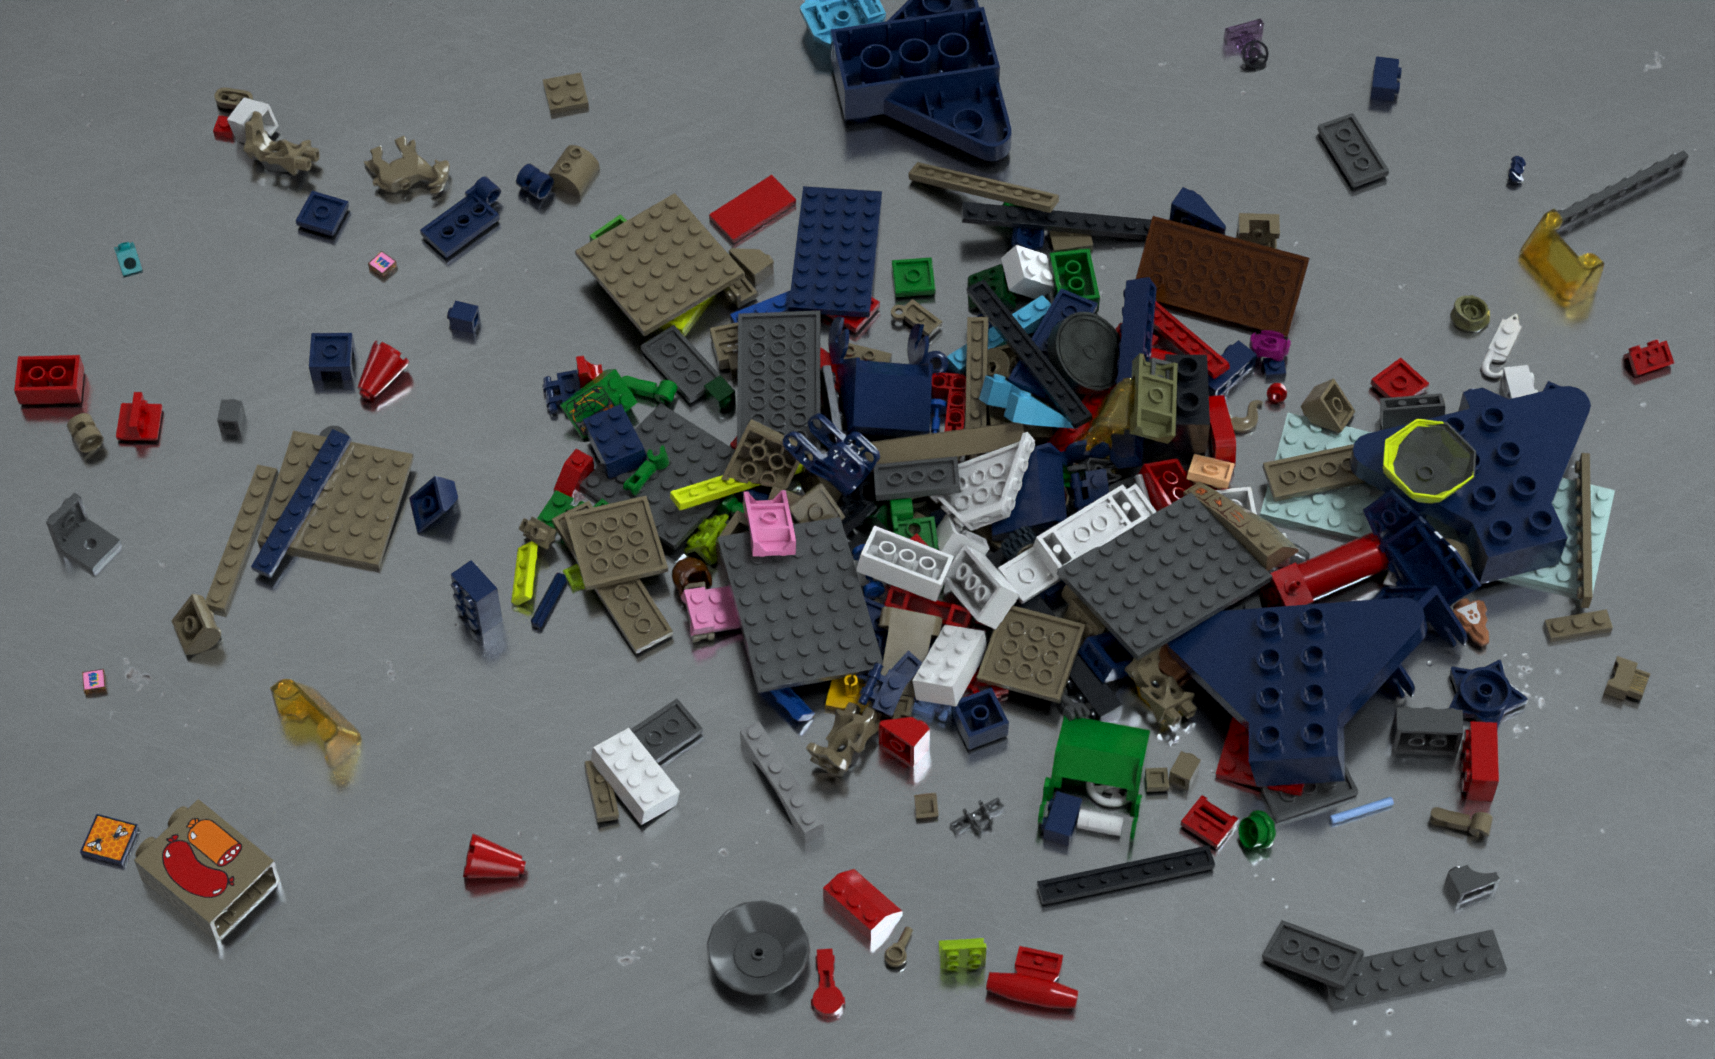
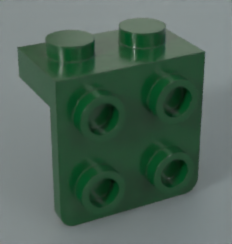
M1003 264L985 269L968 277V287L984 279L1008 310L1016 308L1015 300L1017 299V294L1009 291ZM968 295L969 308L971 310L978 309L977 305Z

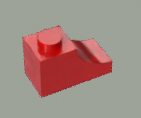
M584 355L576 357L580 387L583 388L601 374L603 369L601 364L595 365L586 361Z

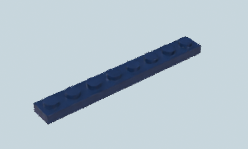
M334 429L331 430L251 565L253 571L269 578L272 577L351 443L352 439L350 436Z

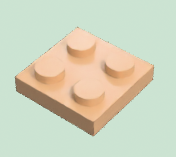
M1194 454L1187 479L1194 483L1209 484L1217 489H1228L1235 464Z

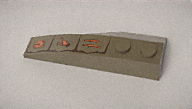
M1198 482L1183 492L1184 496L1192 493L1267 571L1299 552V549L1270 522L1209 486Z

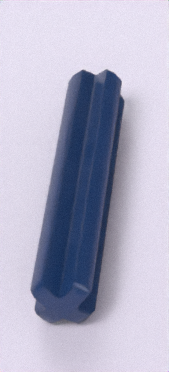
M555 574L531 619L532 626L542 627L566 582L564 574Z

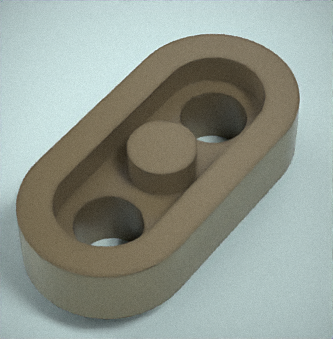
M226 87L218 89L214 95L216 104L219 107L235 109L243 98L253 100V96L249 91Z

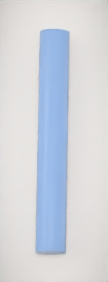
M1387 797L1330 815L1329 819L1331 824H1335L1394 805L1392 797Z

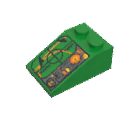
M606 369L563 402L560 407L580 437L585 439L587 435L583 419L620 404L626 412L638 402L617 370Z

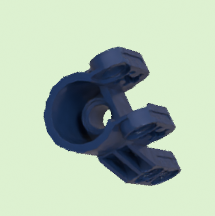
M817 413L809 418L808 427L810 432L829 449L826 454L823 455L801 433L795 431L789 432L784 436L783 446L808 471L829 481L840 493L847 497L870 474L876 463L880 460V453L859 432H852L846 436L823 414ZM814 419L821 422V429L815 427ZM829 433L836 436V443L830 441ZM790 436L797 440V446H793L790 443ZM853 439L856 440L855 445L852 444ZM805 451H809L812 454V461L805 457ZM866 452H870L873 455V461L867 460Z

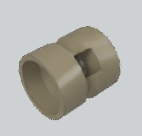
M87 413L78 414L67 423V429L79 451L84 453L92 452L103 443V436L96 427L91 415Z

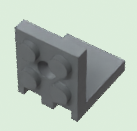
M75 492L65 499L62 506L52 513L46 521L55 548L92 573L121 545L120 539L88 519L81 496ZM89 543L96 544L93 549H86Z

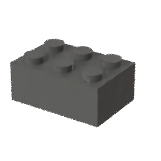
M1396 707L1391 726L1392 751L1458 753L1463 736L1462 710L1454 708Z

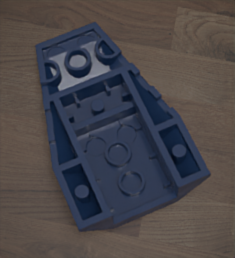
M1393 489L1363 509L1374 536L1377 535L1381 543L1379 545L1381 552H1385L1387 556L1389 570L1391 573L1394 572L1397 581L1395 583L1397 586L1436 585L1449 606L1481 586L1457 550Z

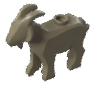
M405 136L394 140L402 158L387 163L382 159V147L378 146L370 150L372 159L364 161L365 166L370 172L377 176L373 180V185L392 193L408 190L420 180L432 182L428 185L433 188L430 190L431 194L440 193L446 185L450 168L447 160L441 162L435 160V164L431 167L422 157L417 155L415 140L413 139L407 144Z

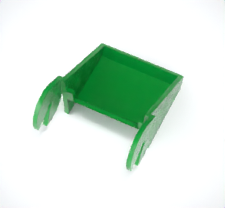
M1064 715L1055 750L1051 778L1046 777L1044 782L1043 798L1039 808L1037 824L1042 825L1047 801L1049 802L1051 798L1053 799L1055 787L1061 788L1062 777L1128 789L1126 800L1132 801L1130 817H1134L1129 841L1134 842L1142 801V794H1139L1150 730L1086 718H1075V720L1069 721Z

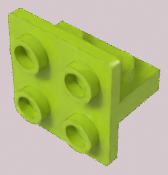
M723 514L716 515L710 519H704L698 526L699 530L697 533L692 535L687 541L688 546L684 551L687 554L696 552L709 565L714 564L717 560L716 540L727 526L725 522L729 516Z

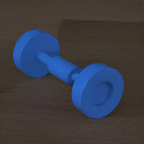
M941 399L931 400V414L934 415L931 425L932 433L939 432V415H944L947 412V402Z
M865 544L856 546L852 550L854 560L859 561ZM865 575L869 583L863 587L864 596L866 598L881 596L885 592L883 583L873 581V577Z

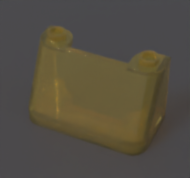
M1552 209L1543 215L1521 247L1519 259L1560 305L1569 307L1597 292L1605 264L1595 254L1587 253L1579 257L1555 231L1561 227L1562 217L1555 209Z
M1124 378L1100 401L1092 414L1093 420L1085 425L1077 438V441H1087L1086 451H1090L1091 448L1101 442L1107 443L1111 449V434L1123 435L1124 430H1130V415L1134 412V379Z
M282 679L270 688L277 714L283 720L291 715L301 720L309 714L319 724L317 735L324 742L327 753L325 760L332 768L361 745L360 732L315 688L290 679Z

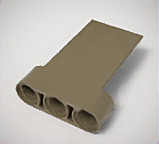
M882 607L879 627L888 630L882 665L885 667L882 668L881 675L885 676L888 670L892 669L908 650L923 663L929 651L930 640L937 639L941 632L943 619L919 612ZM912 680L904 688L902 695L915 697Z

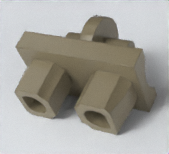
M533 516L530 520L524 518L519 526V530L524 532L523 536L545 549H548L549 544L555 540L557 530Z

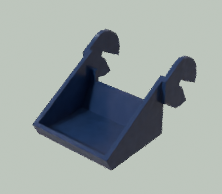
M836 317L830 327L828 346L831 363L836 365L848 433L859 432L860 434L899 437L928 434L930 432L933 363L922 364L927 358L929 349V336H924L921 340L924 324L917 323L910 331L907 345L910 364L864 361L860 360L859 357L844 359L849 344V329H845L841 334L845 318Z
M1082 440L1068 445L1061 452L1051 443L1035 446L1030 454L1028 468L1024 472L1022 486L1017 493L1015 507L1011 511L1010 517L991 524L992 541H1004L1006 537L1010 536L1011 532L1014 533L1017 528L1020 530L1022 526L1030 527L1039 536L1067 519L1063 467L1073 466V463H1079L1088 458L1104 459L1110 453L1109 445L1101 442L1091 448L1090 451H1086L1087 441Z

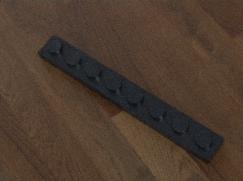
M1208 845L1037 881V888L1042 905L1215 869V862Z

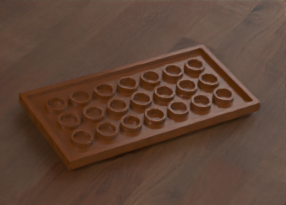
M1153 216L1136 279L1149 277L1157 287L1156 301L1261 330L1276 331L1288 337L1310 258Z

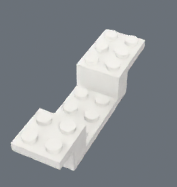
M1122 484L1037 536L1033 547L1000 566L998 571L1020 594L1018 600L1023 604L1062 580L1057 575L1058 568L1147 520V517L1156 513V510L1137 484L1128 489Z

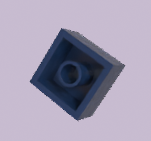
M992 687L961 698L957 706L951 707V715L968 750L1008 735L1009 721Z

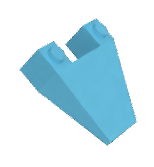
M994 374L993 377L985 376L979 400L987 405L1006 408L1004 417L1010 421L1036 426L1073 428L1064 415L1031 396V393L1023 391L1006 381V377Z

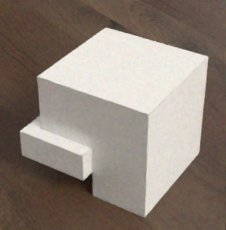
M248 98L241 100L227 119L238 142H246L245 123L251 120L254 111L262 114L264 131L268 132L269 137L272 136L279 125L269 104Z

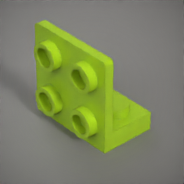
M984 938L940 940L938 943L940 969L949 971L967 967L969 969H979L986 965L987 947L986 943H984Z

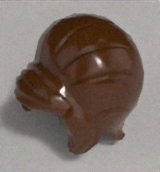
M687 557L678 561L673 567L672 581L679 590V597L681 598L684 591L683 586L688 584L705 582L706 589L709 586L711 587L712 575L703 561Z

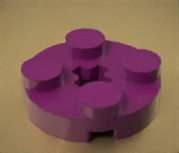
M1262 330L1261 334L1256 335L1255 332L1251 335L1249 347L1257 354L1256 357L1263 356L1272 358L1275 361H1282L1284 356L1288 355L1290 351L1291 341L1283 339L1284 335L1279 332Z

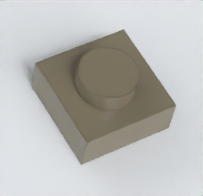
M1167 767L1145 768L1147 792L1169 791Z
M936 793L914 795L917 819L939 816Z

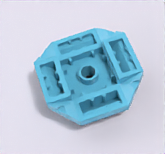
M805 0L800 6V13L814 41L824 45L830 51L831 29L884 22L886 19V12L880 0Z

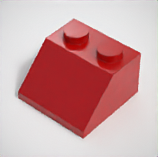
M913 717L882 720L879 723V745L907 764L915 767L929 750L930 728L924 721L916 720Z

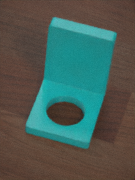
M123 242L118 247H114L123 276L142 270L133 242ZM133 258L136 261V265L132 269L126 268L124 266L125 259Z

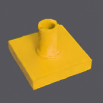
M847 675L845 678L832 680L825 709L833 711L840 709L844 711L847 704L851 702L861 708L859 715H862L869 702L866 705L858 703V700L861 696V688L865 687L866 684L858 682L856 675H853V679H851V675Z

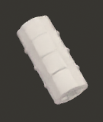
M1080 809L1077 828L1120 836L1124 817Z

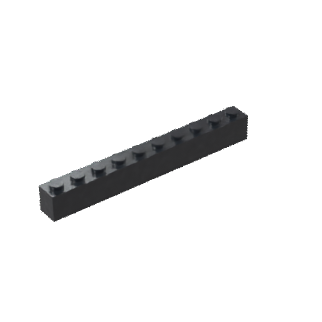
M1000 549L986 556L997 570L1008 562L1000 552ZM1039 594L1023 604L1017 599L1013 605L1055 616ZM1077 652L1066 688L1073 691L1078 703H1083L1089 709L1090 719L1110 722L1121 716V702L1109 686L1098 678Z

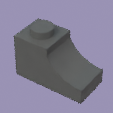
M1469 865L1453 867L1449 870L1445 880L1457 904L1496 890L1500 882L1497 872L1479 873L1470 869Z

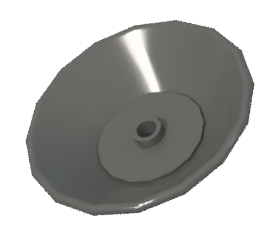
M763 900L744 902L725 911L712 926L707 941L708 963L717 978L734 991L753 996L773 994L791 985L804 971L810 953L808 932L799 917L783 905ZM757 952H761L762 956L758 957L755 956V954Z

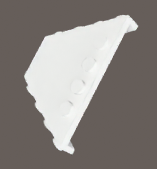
M1025 432L1017 443L958 464L961 493L932 495L929 497L936 503L941 501L943 503L941 508L948 515L953 513L956 516L953 520L961 528L966 526L970 531L1010 517L1011 511L1015 507L1017 493L1022 486L1024 472L1028 468L1030 454L1035 447V440L1028 432Z

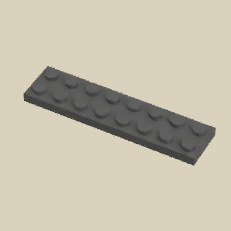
M1492 929L1366 956L1360 961L1345 991L1325 983L1324 985L1332 1010H1338L1504 974L1507 971V967Z

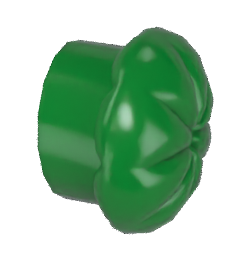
M1252 811L1239 824L1238 834L1240 841L1247 848H1269L1276 837L1273 819L1264 811Z

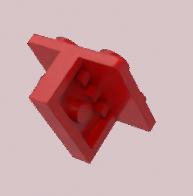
M134 392L132 403H122L120 406L116 431L117 440H158L162 404H148V401L144 400L142 392Z

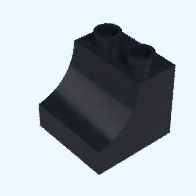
M1165 354L1164 361L1178 363L1175 437L1168 444L1144 438L1142 465L1171 459H1178L1181 465H1191L1194 454L1206 455L1210 412L1207 355Z

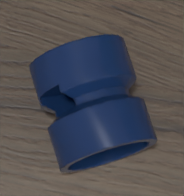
M526 164L516 178V184L520 188L529 191L531 195L538 199L545 198L551 191L554 183L551 176L541 172L540 169L532 164Z

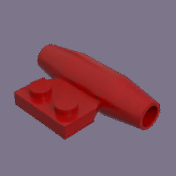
M1019 946L1014 967L1016 973L989 972L986 990L1010 1000L1047 1008L1075 1009L1079 993L1078 990L1055 982L1059 979L1063 955Z

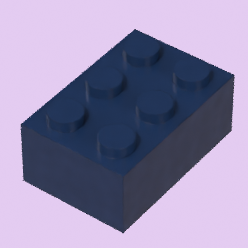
M621 404L583 419L586 435L609 479L636 469L647 460L645 449Z
M472 560L451 573V587L454 590L453 598L456 601L455 609L461 616H466L469 625L474 630L477 629L483 635L503 621L497 587Z

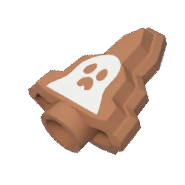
M1465 598L1455 603L1453 606L1454 610L1452 611L1472 641L1481 647L1488 645L1489 631L1485 626L1488 619L1485 614L1487 608L1484 601L1476 600L1470 602L1469 599Z

